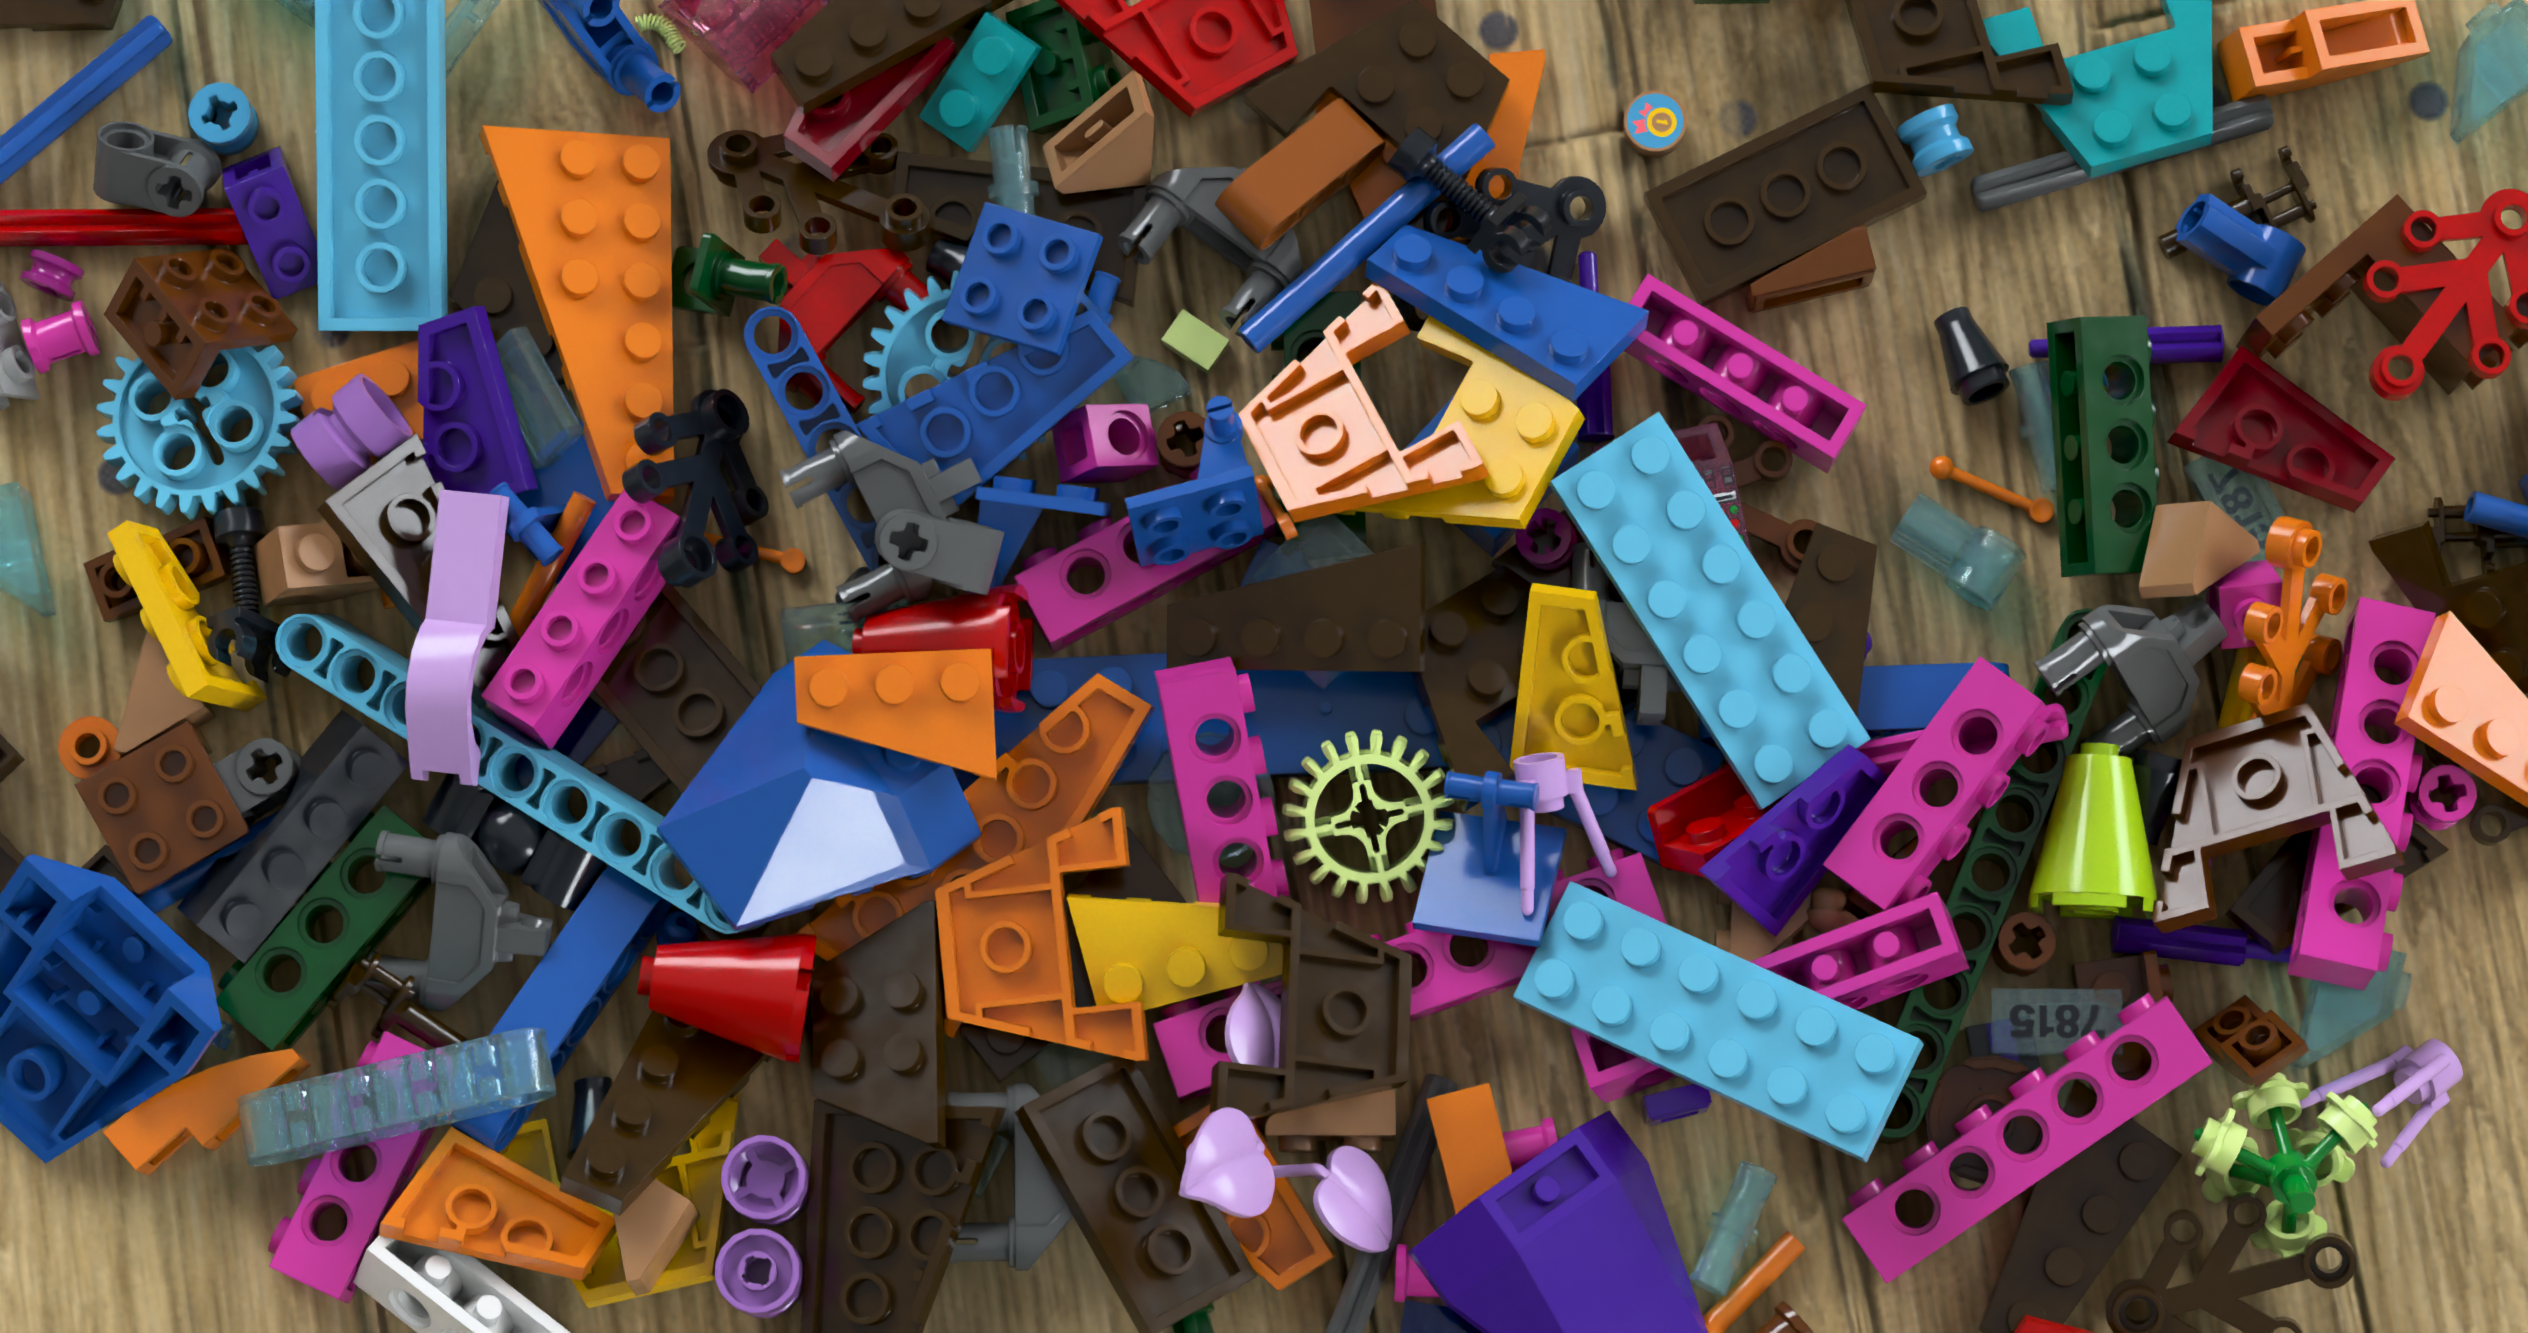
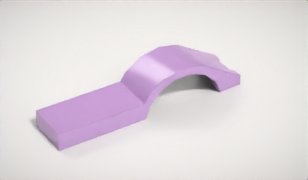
M440 489L426 618L419 628L411 651L406 679L405 717L411 779L428 781L429 771L459 774L460 784L478 785L481 750L475 742L472 727L471 697L474 673L480 650L487 635L495 629L509 497Z

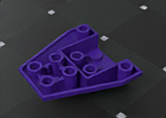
M1610 1110L1577 1127L1504 1178L1408 1252L1445 1305L1482 1333H1708L1649 1163Z

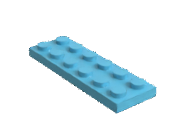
M315 0L318 331H418V325L448 315L445 0Z
M1657 412L1548 483L1759 810L1764 809L1798 787L1846 745L1849 744L1856 749L1871 739L1660 412Z
M1572 881L1569 882L1543 934L1541 946L1537 947L1513 995L1517 1002L1865 1163H1867L1924 1045L1915 1036Z

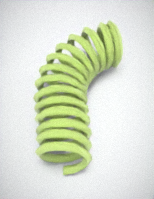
M652 13L649 16L644 14L643 20L640 15L635 17V23L638 24L641 32L643 30L646 31V29L658 31L661 37H664L665 44H668L667 47L670 48V51H673V54H678L685 48L687 41L684 40L676 25L672 24V20H668V17L664 18L663 15L659 16L658 13L654 16Z

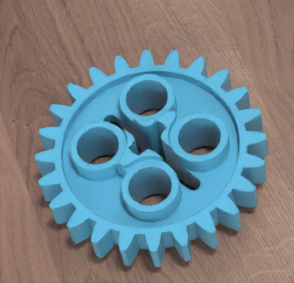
M953 271L951 289L946 290L941 289L933 276L927 277L929 296L923 299L911 289H905L904 296L909 307L905 313L889 305L885 308L886 316L894 325L891 331L873 327L871 336L884 347L883 351L864 353V362L880 368L879 374L871 375L863 379L862 382L863 388L881 391L882 396L868 405L870 414H879L908 399L905 393V386L910 378L915 375H932L939 383L955 377L948 370L951 365L962 367L966 363L978 334L977 332L968 330L965 342L957 348L951 349L938 345L931 333L936 321L944 315L959 271ZM990 336L976 365L986 360L988 361L991 352L998 345L1012 342ZM1043 435L1037 442L1044 443L1046 436ZM1026 451L1017 458L1022 461L1027 459Z
M265 345L219 351L209 371L217 365L228 364L229 369L226 378L217 386L206 387L205 377L195 398L206 407L202 412V417L223 453L224 462L221 465H215L214 453L208 438L195 426L199 420L190 399L175 400L171 396L170 403L164 411L155 415H149V404L152 399L159 393L166 392L167 390L140 357L133 362L118 356L115 361L125 372L123 379H104L103 385L115 395V400L97 404L96 408L104 417L113 421V423L101 427L96 432L97 436L105 443L115 444L103 454L104 460L112 467L122 466L115 478L126 488L136 485L133 495L144 504H148L156 497V507L166 515H170L179 503L181 513L190 520H195L201 503L204 504L211 515H214L223 509V500L227 498L237 507H246L243 491L249 487L263 496L268 494L266 485L261 477L266 472L281 477L286 474L282 466L275 459L279 453L297 454L298 448L285 436L286 432H291L290 430L301 420L289 413L288 410L304 403L303 397L296 390L285 389L297 379L296 374L288 366L278 367L285 356L275 345L265 349ZM246 418L252 419L253 425L249 435L241 441L230 442L229 435L234 424ZM195 446L196 451L192 462L183 469L173 470V458L177 452L184 447Z

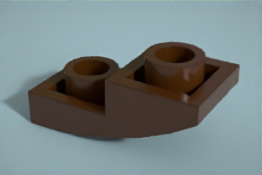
M201 517L162 535L198 592L231 579L230 562L226 550L215 544L212 518ZM115 550L83 563L103 620L108 623L140 614V610L143 609L134 588L129 586L120 577L114 566L113 556L116 554Z
M2246 994L2193 1030L2197 1040L2209 1056L2233 1076L2253 1087L2259 1086L2310 1051L2306 1042L2273 1010L2264 1013Z

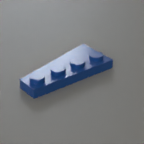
M1404 224L1367 259L1366 278L1572 402L1647 327L1648 310L1522 265H1518L1509 273L1496 272L1486 264L1482 251L1475 255L1466 245Z
M1090 309L1074 317L1060 356L1018 345L856 425L869 441L919 462V464L934 458L940 471L971 457L983 481L953 496L959 507L976 493L977 486H984L994 475H997L1132 362L1135 357L1096 310Z

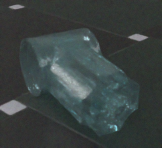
M1921 492L1911 504L1889 540L1945 576L1944 582L1960 597L1987 611L1993 610L2027 558L2023 550L2007 537L1988 527L1979 526L1975 528Z

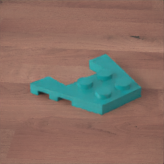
M2159 0L2170 29L2064 58L2074 92L2072 104L2063 106L2034 105L2042 113L2041 120L2089 178L2211 144L2213 135L2212 0ZM2029 7L1982 19L1994 56L2043 46Z

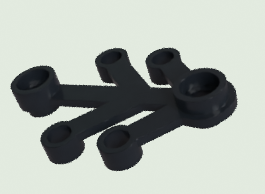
M1489 167L1481 171L1476 178L1475 189L1478 190V194H1483V198H1488V202L1491 201L1493 205L1502 206L1519 191L1528 198L1524 203L1526 206L1540 207L1549 215L1552 222V230L1545 236L1535 230L1534 226L1529 222L1521 226L1526 235L1533 237L1541 245L1554 237L1547 275L1574 284L1571 278L1580 241L1582 238L1595 233L1605 218L1606 201L1600 187L1592 180L1581 176L1562 178L1549 188L1516 179L1515 175L1505 168ZM1499 175L1504 181V191L1499 197L1493 198L1489 192V182L1494 176ZM1579 196L1585 203V211L1579 219L1575 220L1570 214V204L1574 198ZM1438 200L1431 203L1426 208L1423 216V223L1427 232L1447 239L1462 237L1472 240L1481 228L1480 222H1475V218L1472 219L1470 214L1467 215L1464 210L1460 209V206L1457 207L1455 202L1452 203L1451 201ZM1448 208L1453 215V223L1448 230L1441 231L1437 225V216L1442 209ZM1504 241L1498 242L1502 254L1510 257L1517 264L1531 269L1535 250L1525 253L1521 257L1508 243ZM1393 294L1392 299L1408 329L1420 332L1428 316L1420 319L1416 314L1415 306Z
M709 389L696 395L691 402L690 412L666 416L661 412H654L637 422L634 426V438L637 445L644 453L650 456L661 454L674 446L677 440L699 438L695 456L661 463L644 459L626 469L622 475V483L626 493L632 500L640 504H644L659 496L665 489L688 485L677 535L665 543L662 553L658 557L660 574L668 584L674 587L691 588L710 578L717 570V560L726 571L733 574L750 567L758 560L757 545L746 532L744 526H749L765 517L769 511V503L765 493L757 486L739 444L743 434L749 428L748 411L742 400L735 393L727 389ZM721 460L735 488L732 492H729L719 469ZM710 507L723 535V538L717 541L715 550L704 536Z

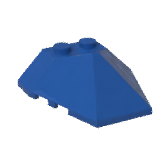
M824 639L800 656L847 655L851 653ZM794 660L772 674L657 827L656 831L734 931L812 909L815 903L851 893L853 897L872 891L875 885L909 876L910 879L930 874L980 839L982 834L952 767L935 764L915 758L914 756L796 724Z
M31 854L24 858L0 894V1122L46 1164L190 1073L217 1036L222 1025L209 963L115 877Z

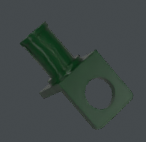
M705 232L702 235L699 248L680 246L676 249L672 264V308L730 317L735 297L767 301L770 304L777 305L782 301L787 290L788 274L786 267L779 263L768 264L745 260L743 255L717 235ZM693 267L689 292L695 297L689 296L684 288V279Z

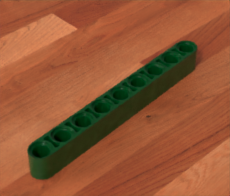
M2093 609L2076 610L2068 615L2054 634L2046 655L2068 640V632L2078 629L2082 618L2093 611ZM2104 663L2067 688L2073 695L2076 704L2075 711L2067 714L2069 725L2068 737L2040 744L2051 756V770L2041 774L2030 772L2024 767L2019 756L2006 773L2010 777V782L2003 795L1989 809L1984 806L1982 808L1944 901L1952 921L1964 919L1975 924L1979 930L1980 943L1973 950H1963L1969 969L1942 978L1951 983L1955 989L1956 1001L1952 1008L1940 1010L1929 1005L1924 998V985L1907 991L1893 1027L1927 1042L1931 1048L1932 1060L1927 1068H1912L1898 1097L1907 1108V1123L1898 1129L1884 1127L1877 1140L1879 1143L1893 1144L1901 1142L1915 1131L1923 1118L2059 785L2066 757L2071 755L2106 670L2107 666ZM2038 673L2030 692L2045 704L2044 691L2049 687ZM2006 802L2016 803L2021 806L2027 814V829L2021 832H2010L2002 828L1996 818L1997 806ZM1986 860L1998 865L2004 876L2003 887L1996 891H1986L1978 887L1972 878L1973 864Z

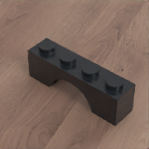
M341 709L301 757L300 773L295 787L275 818L245 847L229 856L218 858L179 904L177 909L245 964L407 768L409 762L364 724Z

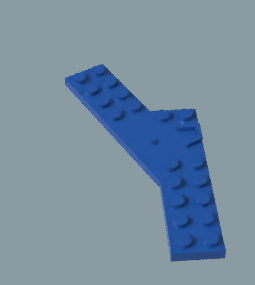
M1263 538L1239 587L1322 567L1323 565ZM1167 653L1033 659L1030 691L1018 690L1016 699L1026 703L1024 710L1018 713H1005L994 710L996 760L1005 752L1011 751L1033 732L1043 719L1094 675L1099 673L1155 707V710L1109 786L1175 783L1154 671L1167 669ZM1236 670L1237 675L1244 673L1249 675L1255 711L1244 713L1248 737L1260 735L1267 773L1255 775L1256 779L1313 776L1303 768L1301 761L1304 757L1309 756L1321 767L1326 765L1329 760L1322 751V742L1330 740L1334 744L1338 756L1349 752L1345 742V733L1354 731L1358 738L1359 749H1370L1369 737L1373 729L1381 730L1383 737L1381 750L1387 752L1391 751L1393 741L1398 735L1406 737L1407 747L1402 758L1408 762L1415 752L1422 748L1429 753V758L1418 771H1432L1438 768L1450 770L1448 762H1443L1437 745L1438 734L1429 708L1424 707L1412 672ZM1516 706L1479 727L1509 766ZM1632 710L1624 715L1639 781L1637 791L1584 783L1583 788L1605 841L1633 854L1641 852L1644 859L1661 866L1647 815L1648 808L1717 771L1724 755L1721 750L1663 723L1662 726L1635 725L1636 711ZM1213 718L1206 720L1198 727L1195 738L1207 745L1220 743L1228 735L1230 725L1222 719ZM1367 764L1369 774L1397 772L1386 766ZM957 769V779L962 791L980 777ZM1343 770L1337 775H1349V770ZM1570 794L1564 796V808L1545 812L1585 831Z

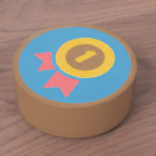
M1653 90L1639 94L1629 103L1624 114L1623 133L1626 141L1636 152L1645 156L1660 157L1671 153L1679 146L1685 134L1687 124L1685 110L1682 104L1669 93Z

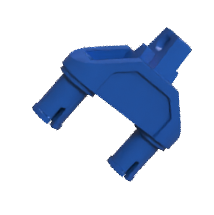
M538 0L573 49L594 73L616 92L626 96L636 95L647 105L646 107L657 113L666 112L677 103L681 90L680 84L674 81L675 77L659 67V60L655 51L638 34L620 9L619 0Z

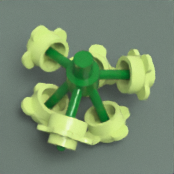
M2278 1072L2259 1086L2253 1087L2248 1085V1091L2235 1094L2231 1099L2234 1109L2229 1107L2225 1115L2219 1118L2218 1121L2208 1117L2202 1127L2194 1131L2195 1142L2191 1152L2201 1157L2194 1174L2201 1177L2205 1171L2206 1180L2202 1184V1193L2208 1201L2217 1203L2224 1196L2233 1197L2242 1192L2255 1194L2261 1185L2271 1188L2277 1200L2271 1202L2266 1207L2267 1218L2264 1226L2258 1232L2251 1234L2249 1238L2252 1245L2256 1248H2268L2283 1258L2304 1252L2309 1240L2316 1235L2327 1233L2326 1221L2321 1216L2315 1215L2313 1211L2316 1204L2314 1196L2316 1188L2327 1185L2333 1179L2340 1183L2348 1181L2354 1174L2355 1163L2346 1156L2345 1151L2355 1155L2364 1145L2374 1149L2378 1145L2375 1141L2378 1134L2373 1128L2377 1120L2370 1112L2368 1104L2360 1102L2351 1095L2342 1100L2331 1091L2325 1095L2328 1101L2325 1105L2326 1109L2316 1118L2319 1128L2307 1131L2291 1128L2287 1131L2286 1125L2292 1123L2301 1115L2300 1100L2307 1098L2310 1090L2307 1083L2290 1082L2284 1074ZM2247 1109L2250 1122L2254 1127L2273 1129L2279 1152L2274 1154L2269 1160L2262 1158L2258 1153L2256 1141L2246 1136L2248 1129L2232 1121L2236 1110Z

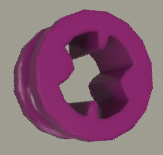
M32 249L29 255L33 262L32 268L29 271H22L19 279L28 286L47 295L65 301H73L75 292L72 291L71 286L75 280L83 278L85 273L83 269L48 252Z
M1549 508L1536 509L1526 528L1516 529L1515 533L1516 546L1521 555L1534 567L1543 570H1554L1567 564L1572 558L1571 547L1577 544L1576 532L1571 523L1557 510ZM1547 524L1556 525L1554 533L1561 540L1560 545L1554 551L1546 546V554H1537L1538 545L1532 539L1533 533L1539 527L1544 532H1547Z

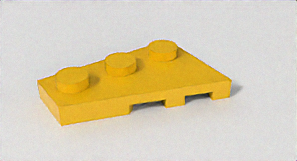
M126 520L109 531L107 535L116 552L113 556L114 566L120 577L129 586L134 588L143 607L140 610L141 621L148 633L161 643L170 662L166 667L167 673L175 688L187 698L242 711H249L266 700L267 697L256 680L244 684L233 667L215 660L208 651V638L212 630L207 628L206 618L199 615L194 608L200 602V593L159 530ZM231 642L228 649L229 654L235 651Z
M1532 583L1529 593L1511 749V769L1514 771L1513 760L1516 758L1537 753L1559 752L1564 754L1566 769L1581 768L1584 784L1637 791L1639 781L1597 591Z
M1082 894L1067 895L1068 905L1096 1006L1141 1001L1144 1002V1010L1240 986L1247 982L1251 983L1282 975V944L1218 936L1219 903L1195 901L1194 903L1151 901V899L1127 897L1126 899L1097 898Z

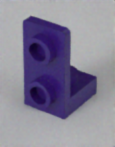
M281 146L223 168L224 190L271 296L274 299H280L318 284L317 239L294 189L290 167Z

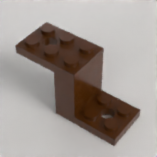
M2397 194L2260 312L2247 328L2236 347L2239 348L2242 345L2258 358L2269 352L2276 360L2304 335L2303 331L2314 321L2310 314L2315 311L2322 319L2325 318L2351 294L2350 290L2355 293L2402 344L2443 289L2399 294L2390 302L2378 303L2371 300L2364 292L2363 279L2365 274L2374 263L2381 260H2390L2397 263L2400 267L2458 259L2443 242H2438L2433 249L2425 253H2415L2404 246L2400 237L2401 227L2414 211ZM2416 222L2411 225V233L2417 240L2429 241L2432 239V231L2425 223ZM2386 272L2374 274L2373 281L2378 289L2391 291L2395 288V281L2390 274ZM2491 295L2498 337L2505 341L2507 345L2511 341L2518 349H2521L2528 343V329H2521L2511 324L2506 316V305L2502 307ZM2520 298L2516 302L2517 310L2524 317H2528V298ZM2465 304L2422 360L2425 370L2448 395L2463 382L2471 390H2474L2485 380L2476 376L2468 364V355L2472 349ZM2480 349L2479 359L2483 365L2489 368L2499 366L2500 357L2494 349Z

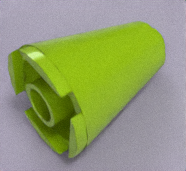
M2082 743L2080 744V754L2068 755L2065 760L2028 894V910L2044 914V902H2050L2052 905H2060V917L2113 920L2115 915L2133 918L2134 907L2143 906V912L2146 917L2153 918L2154 902L2158 901L2132 759L2119 756V746L2115 744Z

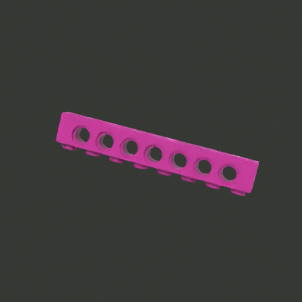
M1622 848L1611 850L1609 853L1617 869V874L1613 878H1608L1604 874L1596 856L1586 861L1589 868L1588 871L1565 878L1563 871L1558 870L1545 924L1546 928L1570 881L1667 924L1641 852L1625 857ZM1412 921L1404 925L1407 935L1384 942L1417 958L1426 969V977L1423 982L1411 988L1410 1022L1519 984L1537 949L1535 946L1480 939L1486 947L1487 956L1480 964L1466 967L1458 964L1450 954L1449 947L1459 935L1413 929ZM1380 934L1370 935L1382 941ZM1282 979L1261 985L1281 999ZM1259 980V981H1255V982H1251V983H1257V984L1261 985L1260 980ZM1243 985L1222 990L1225 999L1202 1007L1198 998L1169 1006L1161 1011L1164 1020L1153 1024L1156 1038L1180 1104L1211 1093L1212 1067L1218 1061L1232 1062L1228 1053H1220L1213 1050L1208 1045L1206 1036L1213 1024L1227 1019L1230 1007L1240 995Z

